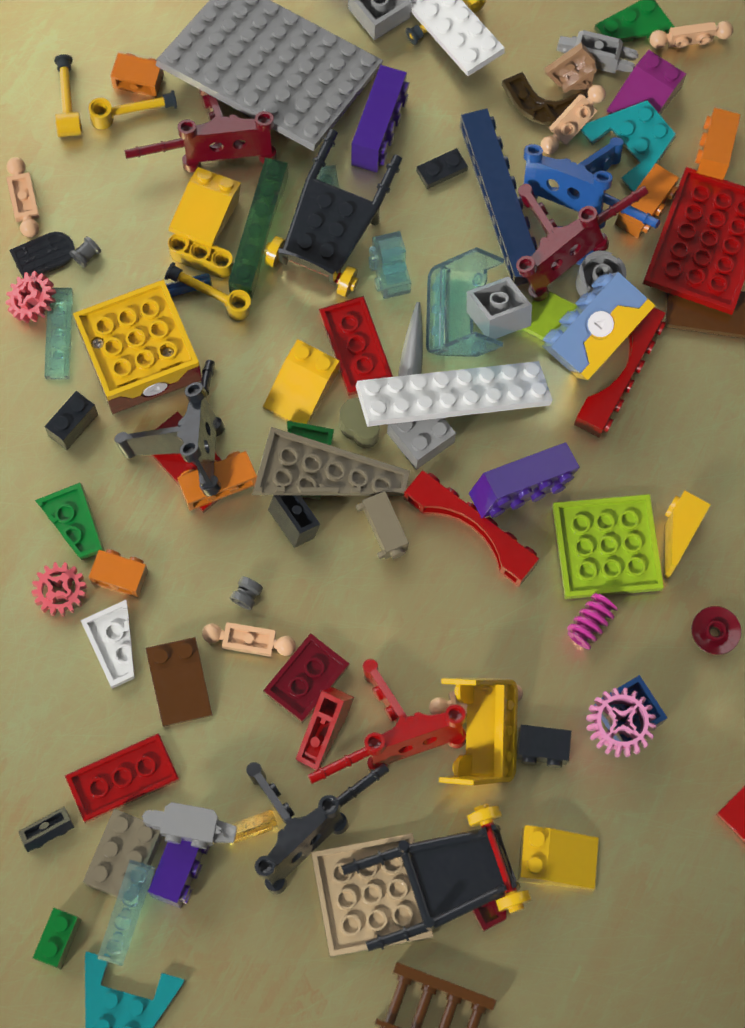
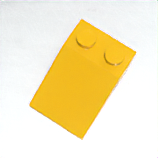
M198 167L187 184L168 231L212 247L239 203L241 182Z
M297 339L278 373L263 408L285 420L308 424L338 375L340 361Z
M685 490L681 497L675 496L665 514L668 517L664 534V578L669 579L711 505Z
M525 825L521 833L517 881L595 890L599 838L552 828Z

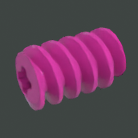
M593 594L591 601H587L585 608L580 610L579 616H575L573 619L574 624L568 625V636L576 644L590 650L591 646L587 641H597L593 633L601 635L603 631L599 625L608 627L609 624L605 618L613 620L615 616L611 610L617 611L618 608L603 595Z

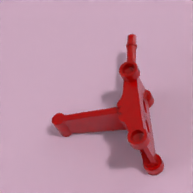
M368 659L363 663L364 678L367 682L372 683L374 686L372 691L379 702L383 701L386 706L384 708L386 715L391 722L395 721L396 725L383 734L376 732L368 734L364 741L365 747L349 755H344L343 758L322 768L319 767L318 770L307 776L311 784L348 766L351 767L352 764L370 756L367 761L370 772L382 763L388 768L389 763L447 743L452 748H461L466 743V732L462 728L466 720V712L462 706L455 704L449 706L445 713L425 715L417 712L414 713V716L407 717L380 675L377 662L373 659Z

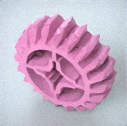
M617 688L612 689V696L609 692L604 691L602 694L603 699L596 697L594 700L596 705L589 707V711L593 714H589L586 717L587 721L593 722L587 726V731H595L590 736V739L596 740L598 738L600 740L596 745L598 749L603 744L607 746L605 750L607 755L612 749L615 750V757L620 756L621 750H623L625 757H630L631 749L635 754H639V746L646 748L649 745L646 739L652 740L654 737L650 731L655 730L656 725L650 723V721L655 720L656 715L647 713L652 709V705L644 707L643 703L646 698L643 696L640 700H637V691H633L631 696H628L627 688H623L621 695H619ZM624 704L630 708L626 711H619L610 705ZM602 712L607 715L606 718L610 722V729L607 732L602 727ZM635 713L638 714L641 721L640 734L636 731L637 727L632 722V717ZM627 715H629L628 718L625 720L626 723L624 725H621V727H618L616 730H613L616 727V723L618 720H621L622 718L624 719ZM617 734H623L627 738L631 737L633 740L621 742L612 738Z

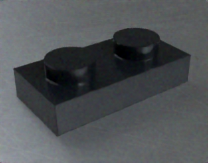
M457 148L416 168V172L426 189L468 170V166Z
M62 807L18 831L26 851L30 852L42 847L48 841L66 834L70 829L74 828V825L66 808Z

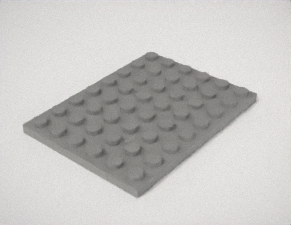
M209 0L156 59L157 67L255 119L259 112H270L274 117L273 130L312 151L318 147L322 139L326 137L329 130L334 127L378 72L380 65L383 63L382 59L271 0Z

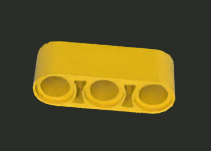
M178 234L170 236L168 247L170 257L174 261L219 278H227L233 273L232 254L226 249L215 245L211 247ZM176 246H184L181 250L174 249ZM201 253L206 255L203 258L196 257V255ZM222 261L228 263V264L225 265V266H219V265H217L219 262H222Z

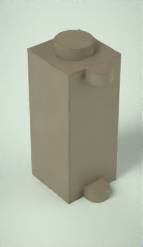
M384 491L364 499L362 503L356 505L357 511H364L381 548V551L377 553L378 558L387 559L392 557V559L403 556L406 553L405 551L408 550L409 543L386 492Z

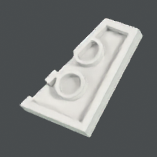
M127 600L80 620L111 688L113 689L134 679L135 673Z

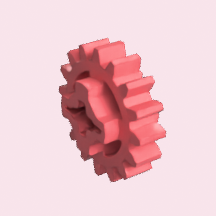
M33 271L32 275L26 272L23 279L17 277L18 283L16 285H10L13 290L6 293L10 299L5 302L9 306L8 311L19 321L23 320L25 323H29L31 319L37 322L39 315L45 318L44 312L52 310L49 304L56 301L52 297V295L56 294V290L52 288L54 284L44 274L41 273L39 275L36 271Z
M54 562L52 569L44 566L46 571L44 574L37 572L39 581H32L33 586L37 588L31 591L33 597H38L34 600L36 605H42L41 610L44 613L50 609L51 616H55L57 611H59L62 617H64L65 610H69L73 614L74 605L82 606L79 598H86L85 592L81 591L87 588L86 583L81 582L84 579L82 573L76 574L77 568L75 566L69 570L68 564L65 562L62 568L56 562ZM73 581L75 582L76 587L75 593H73L70 589V587L73 585ZM44 585L48 589V592L46 593V598H44L43 595ZM54 587H63L65 592L55 591Z

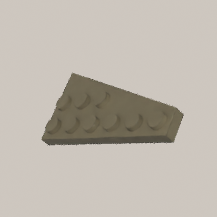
M271 427L252 495L374 496L385 491L387 496H403L410 471Z

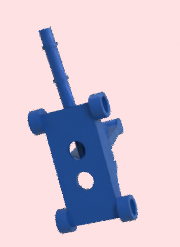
M617 137L611 138L608 145L578 165L575 162H571L570 159H554L543 156V148L536 144L527 145L524 148V159L526 161L524 184L531 185L536 198L538 196L577 212L585 206H593L597 213L600 214L604 211V203L612 206L620 201L605 193V191L611 188L613 179L611 173L607 172V170L613 164L620 163L623 140ZM549 179L555 180L559 187H551ZM631 205L621 211V213L627 214L641 221L644 225L647 224L655 229L660 225L659 219ZM606 221L599 225L600 229L605 227Z

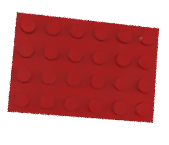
M685 167L643 284L732 315L745 281V186L698 174L697 170Z

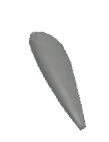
M420 302L416 303L408 326L398 376L422 373L423 330Z

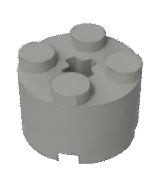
M595 251L587 255L582 261L576 277L578 294L582 296L584 293L591 292L594 289L591 286L592 283L600 275L619 272L626 278V267L619 257L617 259L608 251Z

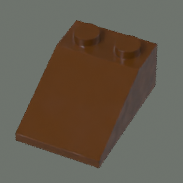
M196 637L147 647L146 652L163 727L212 716Z

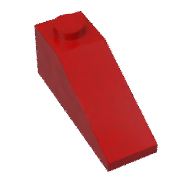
M334 687L321 691L295 760L315 770L321 767L346 720L354 699L353 696Z

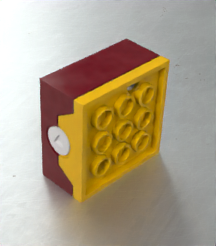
M164 279L73 313L78 332L112 415L186 387L191 383L201 381L199 361Z

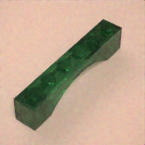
M265 158L228 281L230 293L234 290H243L253 299L270 227L289 176L287 162Z

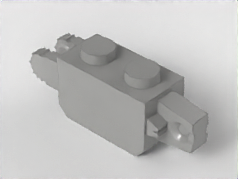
M585 30L579 31L578 37L560 36L557 51L567 53L579 43H582L595 57L596 69L615 73L616 70L632 72L635 68V63L628 61V59L636 60L639 55L638 51L623 47V42L618 38Z
M171 802L165 806L164 812L148 809L142 815L143 823L149 828L152 827L153 829L160 830L161 836L165 837V841L181 844V840L192 842L191 846L207 849V845L214 846V843H234L237 827L220 821L215 811L211 809Z

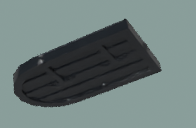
M51 232L10 249V253L22 278H24L26 272L32 275L33 271H36L39 275L41 273L47 274L65 266L72 260L70 252L75 250V247L68 235L63 232Z

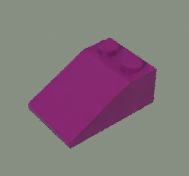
M648 50L608 107L607 112L612 114L648 100L661 115L682 88L686 73Z

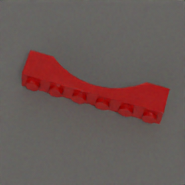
M654 307L628 335L629 356L625 369L610 386L599 393L587 397L576 417L575 426L600 438L603 431H609L614 421L610 417L614 411L618 413L624 403V400L621 399L623 393L630 392L635 382L632 379L634 373L639 374L646 362L642 360L645 353L650 355L656 343L653 341L655 334L660 335L666 325V322L663 321L665 312Z
M422 470L404 491L403 499L422 514L449 516L473 528L491 548L496 558L499 572L518 587L521 586L537 566L539 558L529 546L524 547L518 543V539L511 532L501 530L497 527V522L491 517L481 518L474 504L464 502L459 498V494L454 489L446 488L440 484V480L434 474H427Z

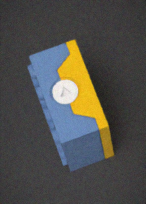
M619 272L600 275L591 285L594 289L589 293H584L576 301L575 304L578 307L573 311H568L559 320L561 326L558 329H551L543 338L545 343L542 347L577 378L589 380L655 306Z

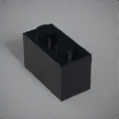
M75 391L44 426L48 436L68 450L98 416L95 404L78 391Z
M273 495L268 511L292 546L295 548L314 539L320 523L301 495Z
M521 724L518 730L516 759L522 760L521 763L527 765H536L537 762L547 763L548 767L562 768V765H566L569 761L572 731Z

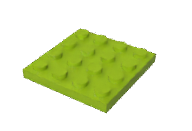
M650 494L553 503L565 599L591 597L595 593L606 596L663 590L664 586Z

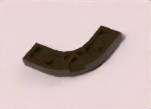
M523 72L502 80V86L514 107L527 119L547 126H551L579 94L584 95L585 98L588 97L585 91H581L562 100H545L532 89Z

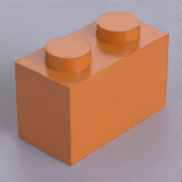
M118 53L111 73L112 86L116 89L157 98L164 72L163 69L156 66V59L140 58L130 53Z
M107 549L106 552L99 550L89 574L91 583L138 598L148 573L146 564H143L144 561L132 556L129 559L121 557L119 552Z

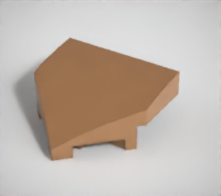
M579 43L544 68L546 75L559 87L563 88V93H567L570 90H584L585 93H588L589 88L593 86L594 73L597 70L595 57L582 43Z

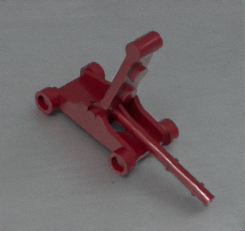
M199 89L204 109H209V122L196 125L192 120H182L177 127L179 139L161 141L160 143L140 147L135 146L136 148L124 150L126 159L185 147L186 154L182 157V164L187 172H195L198 167L201 168V162L258 156L259 161L263 164H272L277 157L276 149L271 145L270 130L274 127V117L267 111L259 112L255 119H243L236 115L223 117L217 99Z
M522 184L518 192L523 204L532 210L547 234V237L544 236L540 239V245L532 256H523L516 263L519 274L527 277L530 283L528 292L532 300L536 302L545 300L549 294L547 286L591 250L594 252L606 251L609 247V240L606 234L601 232L599 225L649 194L646 187L642 186L636 191H632L630 195L616 204L610 205L608 209L600 214L597 213L593 206H585L578 213L579 219L567 226L558 227L553 218L550 220L547 218L546 215L549 213L542 202L537 203V198L531 185Z

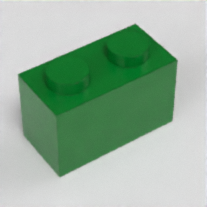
M53 907L33 959L61 970L82 920L75 915Z

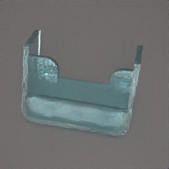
M476 247L437 264L430 270L427 280L426 349L428 352L440 356L477 357L503 347V342L478 332H473V320L467 313V291L486 285L487 270L503 264V258Z

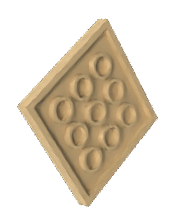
M413 833L311 852L330 957L368 950L365 941L377 938L378 934L383 936L403 929L402 926L404 925L407 928L423 922L401 857L386 861L383 866L380 863L360 870L359 874L354 872L344 876L341 865L353 862L354 858L359 860L377 854L378 850L383 852L398 847L401 840L414 843ZM431 930L411 937L409 941L405 939L387 946L433 938V933Z

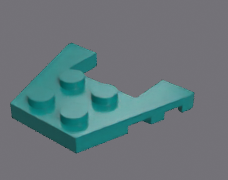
M648 100L588 122L580 130L592 145L610 131H613L618 138L623 140L624 146L639 162L637 166L621 177L631 192L638 188L655 163L657 164L676 138V133Z
M86 951L85 1028H154L185 982V979L161 973L153 1000L102 986V982L110 958Z

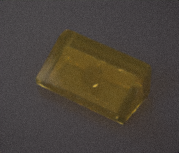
M269 810L232 823L231 825L237 827L234 843L229 844L232 845L277 829L278 826L273 811Z

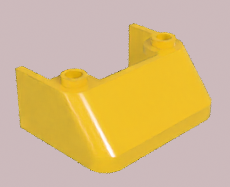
M443 678L441 684H456L455 696L460 703L467 704L466 754L459 755L454 761V776L439 777V782L483 785L512 781L516 774L518 687L516 682L511 679Z

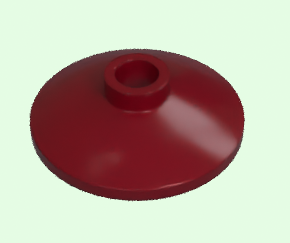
M710 606L702 609L695 616L691 626V633L694 642L701 650L712 655H723L732 651L739 643L741 626L737 617L730 610L720 606ZM716 629L719 635L716 637L712 636L710 630Z

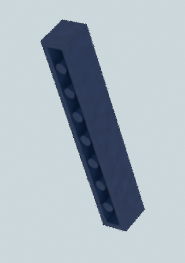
M487 108L462 114L460 129L509 276L516 286L529 283L527 277L519 274L516 263L523 256H532L537 250V243L535 237H531L529 233L530 222L528 217L523 215V201L516 194L515 178L509 174V160L507 156H503L501 150L503 149L501 137L496 135L495 119L489 115Z

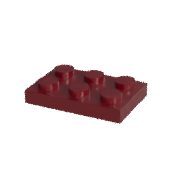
M310 633L266 686L263 693L303 724L315 709L321 691L333 687L350 666V663Z

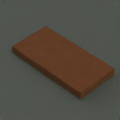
M740 292L732 315L668 293L665 327L745 339V292Z

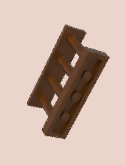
M397 962L392 974L397 976L396 981L398 983L385 1020L376 1019L374 1025L379 1026V1028H400L395 1026L394 1023L408 985L411 986L412 982L422 985L421 990L423 992L410 1028L422 1027L432 996L436 995L437 991L446 994V1000H448L438 1028H450L457 1005H460L461 1001L472 1004L470 1008L472 1013L467 1028H478L482 1014H486L487 1010L493 1011L496 1000Z

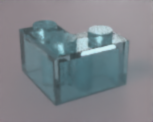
M397 231L372 237V246L369 247L370 257H368L371 271L375 270L377 275L374 278L377 292L381 291L383 299L410 293L411 280L405 263L406 249L401 232Z

